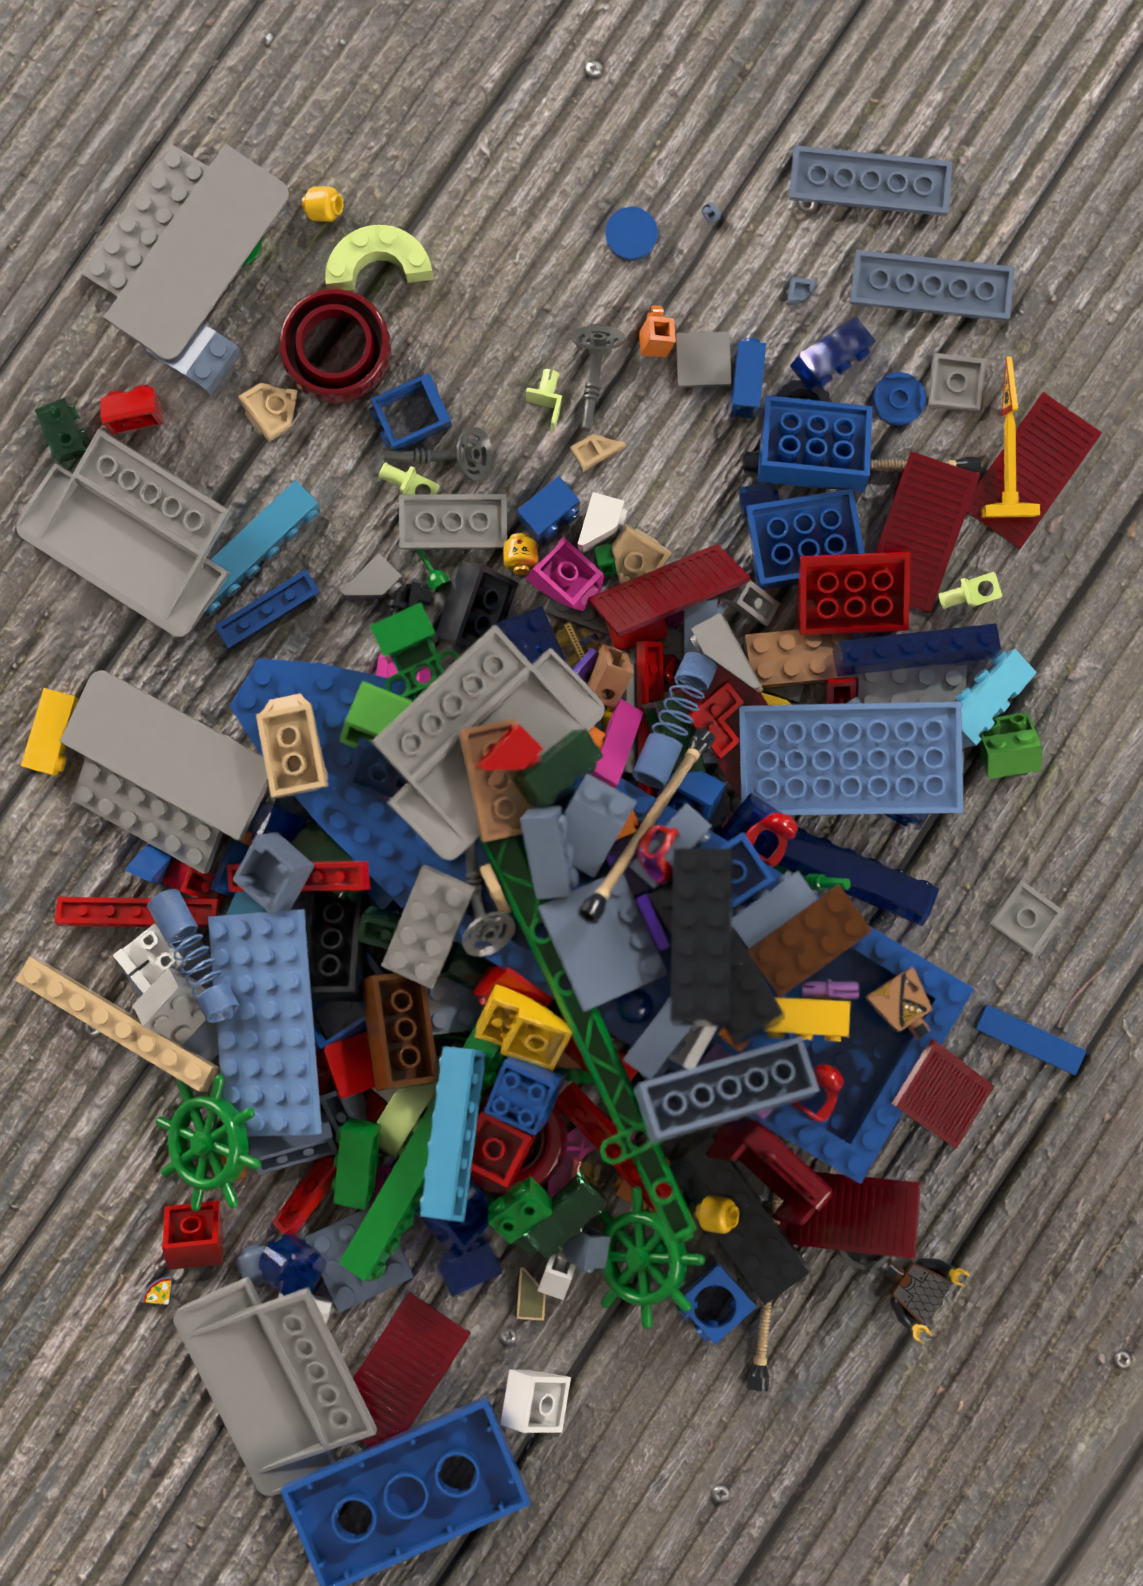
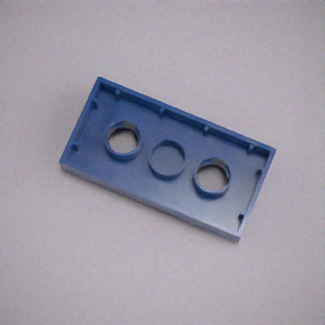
M488 1395L289 1481L280 1490L320 1586H347L531 1505V1497ZM453 1455H461L471 1460L476 1471H474V1477L469 1486L457 1489L444 1483L439 1472H441L446 1458ZM357 1500L365 1503L370 1508L373 1516L366 1531L351 1533L340 1525L337 1517L343 1503Z

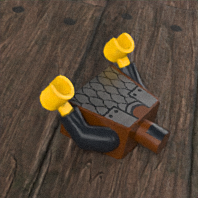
M920 1258L916 1262L910 1260L904 1269L893 1261L886 1266L882 1275L894 1282L889 1290V1293L892 1295L890 1304L897 1320L910 1333H913V1337L918 1343L924 1344L919 1339L920 1333L925 1331L932 1336L931 1331L925 1326L953 1283L961 1287L966 1286L960 1283L958 1278L962 1273L970 1276L968 1271L960 1268L956 1269L943 1260L934 1258Z

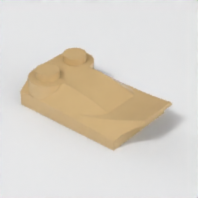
M301 693L269 700L264 710L260 714H256L271 797L291 796L328 787V772L324 767L312 703L305 700Z

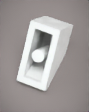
M556 1234L538 1292L564 1300L576 1265L566 1260L558 1234Z

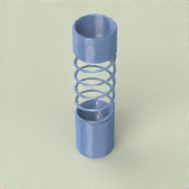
M688 652L678 668L674 679L677 685L669 688L672 698L664 700L666 710L658 713L660 723L653 725L654 733L647 737L636 766H634L632 771L633 776L647 786L653 788L665 787L683 747L679 741L656 733L655 727L657 725H664L676 734L688 735V732L682 727L663 722L661 714L669 712L680 721L685 723L694 722L690 716L682 712L669 710L666 702L668 700H675L678 704L689 710H699V707L693 702L676 698L671 692L673 688L679 687L685 693L695 698H705L704 694L699 690H707L717 670L715 662L707 656ZM677 678L680 682H682L685 685H680L677 681ZM684 688L693 690V691H695V692L701 694L702 696H697V695H695V694H692L691 692L687 691V690L684 689ZM680 701L689 703V704L693 705L694 707H696L697 709L691 708V707H689V706H686L685 704L681 703ZM674 713L679 714V715H682V716H685L686 718L690 719L691 721L682 719V718L678 717L677 715H675ZM669 726L678 728V729L682 730V731L685 732V733L678 732V731L672 729V728L669 727Z
M170 889L153 897L148 903V910L161 931L160 933H162L167 946L176 949L173 957L175 960L182 961L180 970L188 973L186 982L195 985L192 994L198 997L197 1003L206 1021L215 1023L231 1016L236 1012L239 1004L228 983L223 982L215 985L200 995L195 993L198 985L216 979L220 976L221 970L207 974L197 983H191L188 980L191 973L211 966L215 962L214 958L202 961L191 971L182 969L185 961L205 954L209 947H200L192 951L184 959L176 957L178 949L197 943L203 936L202 934L191 936L197 930L198 925L184 902L180 891ZM196 937H199L197 940L193 941L192 943H189V944H187V945H184L186 942L190 941L191 939L196 938ZM183 941L178 947H172L170 945ZM202 949H205V950H204L203 952H201L200 954L195 955V956H193V957H190V956L193 955L194 953H196V952H198V951H200V950H202ZM209 961H212V962H210L209 964H207L206 966L197 969L199 966L203 965L204 963L209 962ZM215 973H218L216 976H214V977H212V978H210V979H208V980H205L207 977H209V976H211V975H213V974H215Z

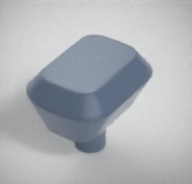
M709 202L702 207L701 213L708 223H715L720 218L721 213L713 202Z

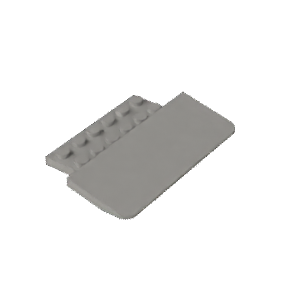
M226 143L209 167L174 145H171L81 273L86 279L117 298L104 316L105 320L166 360L177 358L287 202L289 190L278 178Z
M98 429L74 473L60 464H54L17 521L16 528L21 538L176 637H184L192 632L231 575L229 571L208 559L207 555L232 511L101 429Z
M494 625L371 741L408 781L387 803L438 856L448 860L454 859L480 836L459 730L516 718L517 724H520L544 748L539 753L541 756L540 760L532 768L528 769L526 767L529 786L531 787L602 718L604 705L590 687L551 648L531 664L504 633Z
M97 671L90 676L60 740L61 743L86 756L71 800L203 874L209 872L223 832L236 840L244 838L268 786L263 756L106 671Z
M248 1276L183 1305L176 1311L173 1318L174 1325L256 1488L263 1495L275 1496L281 1494L280 1490L285 1483L338 1461L339 1458L334 1448L376 1435L377 1427L309 1287L262 1304Z

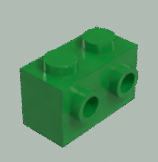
M530 1176L525 1181L516 1183L509 1193L502 1198H496L488 1208V1223L511 1244L553 1213L552 1197Z

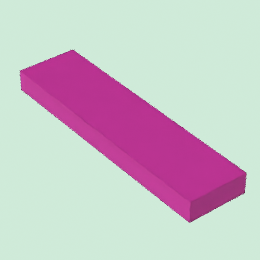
M620 699L618 705L614 708L602 740V748L597 754L590 773L591 776L614 789L619 783L644 713L623 699Z

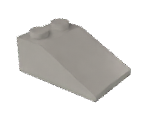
M721 613L691 628L694 636L690 637L697 652L700 654L704 653L757 692L763 691L727 620Z

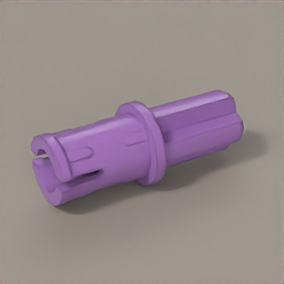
M828 979V982L802 981V999H828V1001H831V999H857L859 996V985L857 982H831V979Z

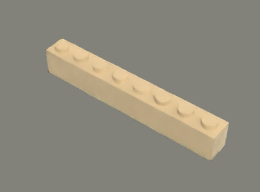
M29 957L15 980L197 1091L207 1092L214 1077L220 1070L219 1066L185 1046L143 1027L139 1018L41 959Z

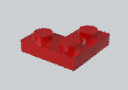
M724 681L697 705L699 707L698 711L691 710L687 714L694 721L690 723L694 730L701 727L709 730L714 735L715 741L710 750L718 759L724 757L740 742L739 738L725 722V719L736 711L744 701L728 681Z

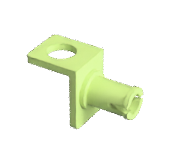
M544 369L539 390L527 388L526 402L554 408L550 432L554 433L562 404V396L554 394L560 375L557 371L553 370L549 380L550 369Z
M385 462L378 478L400 487L401 495L415 494L417 486L422 484L430 488V494H437L440 488L439 484L416 474L415 468L412 466L407 472H404Z
M994 572L970 580L962 578L961 587L938 593L943 609L964 602L974 607L1002 597L998 579ZM983 581H990L993 584L994 590L989 596H982L978 591V587Z

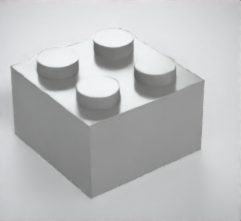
M168 967L136 1001L133 1007L143 1027L183 1045L206 1019L197 1003L198 997L192 994L195 985L186 982V975ZM190 977L188 979L191 983L198 982L197 980H194ZM200 984L196 987L195 993L200 995L209 988L205 984Z

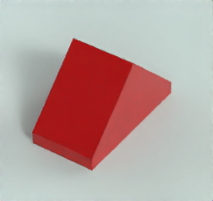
M856 679L827 680L824 684L826 704H846L853 700L856 695Z

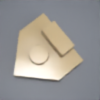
M259 383L238 396V401L244 407L246 417L260 435L263 434L268 442L291 429L298 390L289 388L286 390L272 387L269 384Z
M625 524L611 545L619 584L662 567L671 555V551L660 545L656 539Z

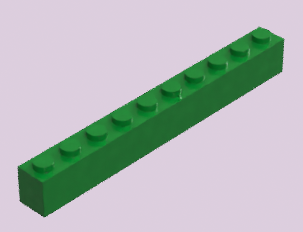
M476 1024L463 1048L486 1052L480 1107L483 1101V1093L486 1088H489L494 1083L498 1067L509 1056L500 1054V1045L476 1038ZM436 1095L339 1264L363 1281H375L383 1275L386 1270L385 1263L389 1256L393 1255L399 1248L400 1237L404 1231L410 1228L414 1221L413 1215L417 1208L420 1207L421 1197L424 1193V1172L428 1164V1143L432 1134V1114L435 1110Z

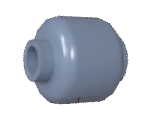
M257 1242L238 1251L240 1255L236 1258V1265L242 1278L249 1276L251 1282L254 1281L256 1286L271 1279L269 1274L276 1269V1264L267 1246H260Z

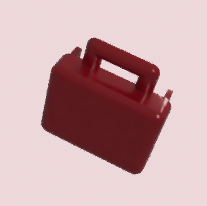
M736 1119L725 1122L715 1133L714 1137L716 1140L705 1153L708 1158L732 1162L738 1159L783 1201L772 1215L777 1221L802 1226L814 1212L819 1213L833 1195L831 1187L759 1121Z

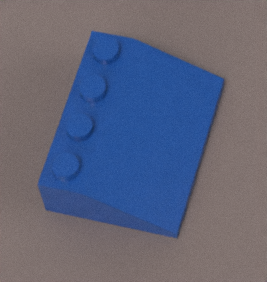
M765 395L757 482L835 490L853 488L855 492H865L870 477L872 406Z
M853 488L746 506L757 586L762 590L797 585L799 581L800 556L865 554Z

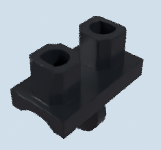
M412 582V584H406L404 592L396 591L395 600H387L386 606L393 608L392 615L418 603H422V606L427 607L431 603L432 592L420 588L421 583Z

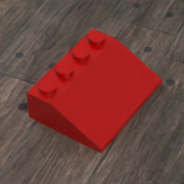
M910 552L800 556L797 594V625L800 635L909 631Z

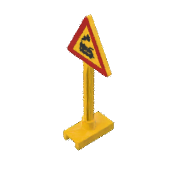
M1006 357L1001 417H1006L1004 422V492H1002V503L982 506V518L1036 517V515H1040V504L1019 503V492L1016 491V425L1013 413L1018 410L1012 357Z

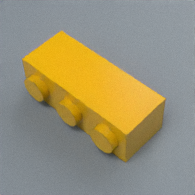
M46 688L43 689L21 763L22 767L58 777L59 771L62 772L64 770L67 759L64 756L66 745L61 743L60 740L79 701L77 697Z
M775 998L784 1013L785 1019L764 1031L767 1032V1037L784 1038V1033H796V1038L801 1036L804 1040H813V1034L824 1035V1041L841 1042V1036L849 1035L850 1002Z

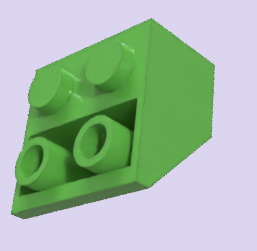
M362 681L345 720L339 742L357 748L360 738L363 737L372 744L371 741L413 701Z
M1016 713L992 718L995 724L990 730H985L979 735L981 738L979 742L981 760L988 779L1042 771V745L1029 713Z

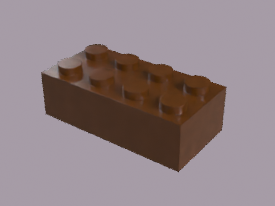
M837 885L751 948L747 949V952L777 998H780L872 932V929L840 885Z
M398 973L375 975L361 980L375 1090L382 1091L439 1082L426 986Z

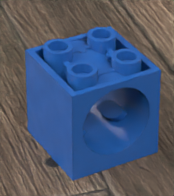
M509 1057L502 1065L484 1113L536 1135L549 1121L568 1072L556 1066L552 1071Z
M717 1260L713 1261L680 1291L691 1303V1310L684 1312L677 1304L675 1305L679 1313L687 1321L691 1318L696 1323L694 1325L695 1330L705 1342L711 1340L714 1344L719 1342L756 1308L751 1298ZM707 1286L712 1288L723 1286L732 1293L733 1299H730L729 1302L730 1311L720 1320L707 1319L706 1321L694 1312V1309H697V1294Z

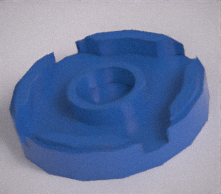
M632 206L621 208L612 214L607 222L605 230L606 243L611 252L617 257L629 261L643 259L652 252L657 242L658 229L656 221L650 213L642 208Z
M903 372L886 375L875 387L872 397L873 408L878 417L887 424L894 426L908 425L915 421L925 408L926 402L923 385L914 376Z

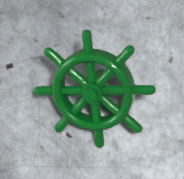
M217 1074L214 1077L211 1095L198 1097L193 1096L189 1085L178 1080L177 1086L184 1103L176 1110L172 1120L160 1116L155 1121L158 1127L169 1131L168 1149L172 1162L162 1168L161 1175L169 1177L177 1171L178 1175L188 1185L193 1187L190 1204L193 1211L200 1210L204 1191L220 1188L227 1205L230 1208H236L238 1206V1199L231 1184L240 1176L244 1166L253 1170H257L261 1166L260 1160L247 1155L248 1138L244 1123L255 1116V1110L248 1107L239 1113L229 1101L222 1098L225 1081L222 1074ZM202 1108L208 1109L206 1123L200 1112ZM219 1117L223 1125L216 1129L217 1119ZM191 1120L194 1124L196 1131L188 1128ZM187 1140L190 1141V1149H189V1150H188ZM219 1154L227 1158L225 1167L222 1164ZM199 1156L198 1166L196 1167L192 1160ZM209 1162L216 1176L215 1178L207 1176Z
M634 1186L631 1190L632 1211L613 1218L601 1204H596L593 1208L597 1217L606 1225L603 1232L611 1236L606 1267L601 1268L603 1277L610 1289L601 1299V1305L604 1308L610 1307L618 1296L626 1302L639 1305L641 1307L642 1327L650 1329L653 1326L651 1305L671 1297L682 1311L689 1312L691 1310V1303L678 1289L684 1280L687 1265H703L705 1257L701 1254H686L684 1242L678 1244L677 1240L671 1241L658 1213L644 1209L642 1188ZM630 1223H634L635 1241L624 1230ZM645 1225L656 1231L647 1243ZM617 1240H619L628 1251H616ZM617 1262L627 1263L628 1267L623 1273H621ZM657 1264H670L668 1276L658 1268ZM637 1272L639 1289L629 1283ZM649 1274L661 1286L657 1291L650 1292Z

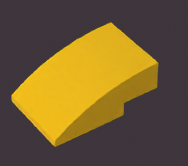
M495 984L481 1013L475 1033L476 1038L500 1045V1054L552 1071L572 1035L568 1025L551 1011L528 997Z

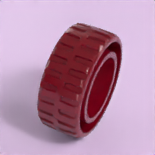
M340 288L319 290L299 300L290 309L286 319L283 321L282 331L279 334V352L282 364L290 380L309 398H314L321 403H330L331 405L349 404L372 393L377 385L383 381L384 375L389 369V361L392 355L390 334L382 314L378 312L372 302H368L362 295L355 294L350 290H341ZM329 318L350 320L358 325L366 336V347L361 359L352 368L340 373L323 372L312 366L305 357L304 346L309 332L315 325Z
M495 1083L486 1088L483 1093V1101L479 1107L478 1117L481 1111H485ZM556 1103L549 1121L541 1129V1146L536 1158L528 1166L519 1170L512 1186L506 1188L473 1170L470 1171V1181L474 1182L482 1190L500 1196H505L516 1183L523 1182L530 1176L540 1186L547 1183L559 1170L568 1147V1130L564 1122L565 1118Z

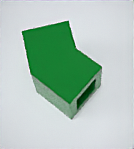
M611 544L594 547L597 566L603 572L604 577L617 574Z

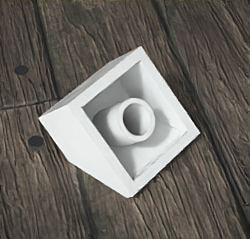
M595 492L592 493L578 541V550L582 554L616 537L617 531L623 529L628 511L623 509V500Z
M509 1369L500 1425L522 1433H562L571 1377L533 1370Z

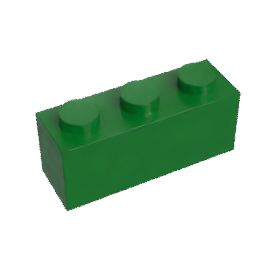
M349 1118L343 1127H339L336 1135L339 1151H337L334 1158V1167L337 1168V1173L331 1186V1191L335 1192V1204L366 1210L373 1200L381 1124Z

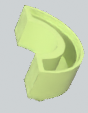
M388 225L365 226L345 236L332 251L325 274L327 289L355 290V282L360 270L367 264L379 260L389 261L397 265L404 272L407 283L434 280L429 257L422 245L409 233Z
M436 1055L438 1073L440 1075V1057ZM438 1082L397 1089L377 1121L378 1124H381L380 1150L395 1160L398 1156H401L412 1132L414 1133L422 1115L435 1097Z

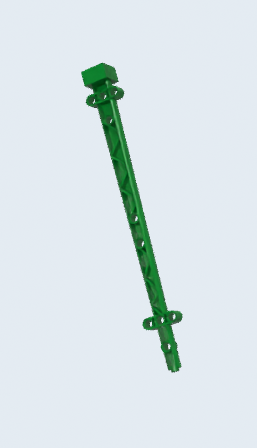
M418 603L370 626L387 664L393 662L398 672L387 679L385 684L386 691L391 692L394 683L403 682L406 684V690L398 696L414 701L445 672L442 668L444 660L453 658L457 661L460 658L458 653L450 650L438 654L434 646L438 639L422 603ZM421 670H428L432 673V678L427 683H420L417 681V674ZM520 835L482 842L481 836H479V843L619 1132L602 1142L600 1148L602 1158L607 1163L616 1164L631 1157L670 1240H677L678 1244L690 1240L694 1237L692 1232L697 1228L659 1146L664 1141L655 1144L650 1142L634 1088L597 1006L583 1012L574 990L563 991L559 987L558 981L561 976L566 975V971L549 935L546 939H539L535 935L536 926L544 923L537 907L550 901L548 898L537 899L527 850ZM637 1130L644 1131L647 1135V1141L642 1146H635L631 1142V1135ZM614 1142L620 1145L621 1153L617 1158H610L605 1154V1147L609 1143ZM660 1183H667L671 1186V1193L666 1198H660L655 1194V1188Z

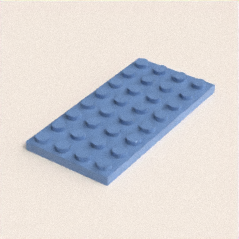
M962 701L739 706L742 816L770 815L772 813H783L786 815L963 813Z
M304 909L275 913L261 912L208 917L211 958L215 959V962L212 964V972L216 970L222 971L220 976L213 980V986L223 982L228 983L239 1004L235 1013L224 1020L216 1022L220 1074L225 1079L222 1098L229 1101L239 1113L248 1107L255 1110V1116L244 1123L247 1136L321 1134L322 1127Z

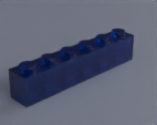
M994 623L839 641L832 652L837 676L992 659L1001 650L997 624Z
M798 827L794 838L788 840L786 851L777 864L794 873L799 872L802 876L823 874L826 877L848 878L851 885L849 889H843L845 894L920 926H923L930 917L939 888L934 887L926 880H917L908 876L902 870L891 869L882 865L876 859L860 856L850 848H841L832 844L826 838H818L808 834L800 827Z

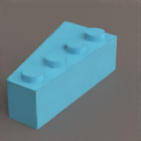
M1016 649L1002 650L997 653L991 660L993 664L989 669L980 671L974 678L975 683L970 688L967 687L956 696L958 701H962V748L976 746L981 741L979 735L985 730H990L995 724L992 718L1005 712L1010 706L1008 698L1012 699L1018 696L1037 673Z

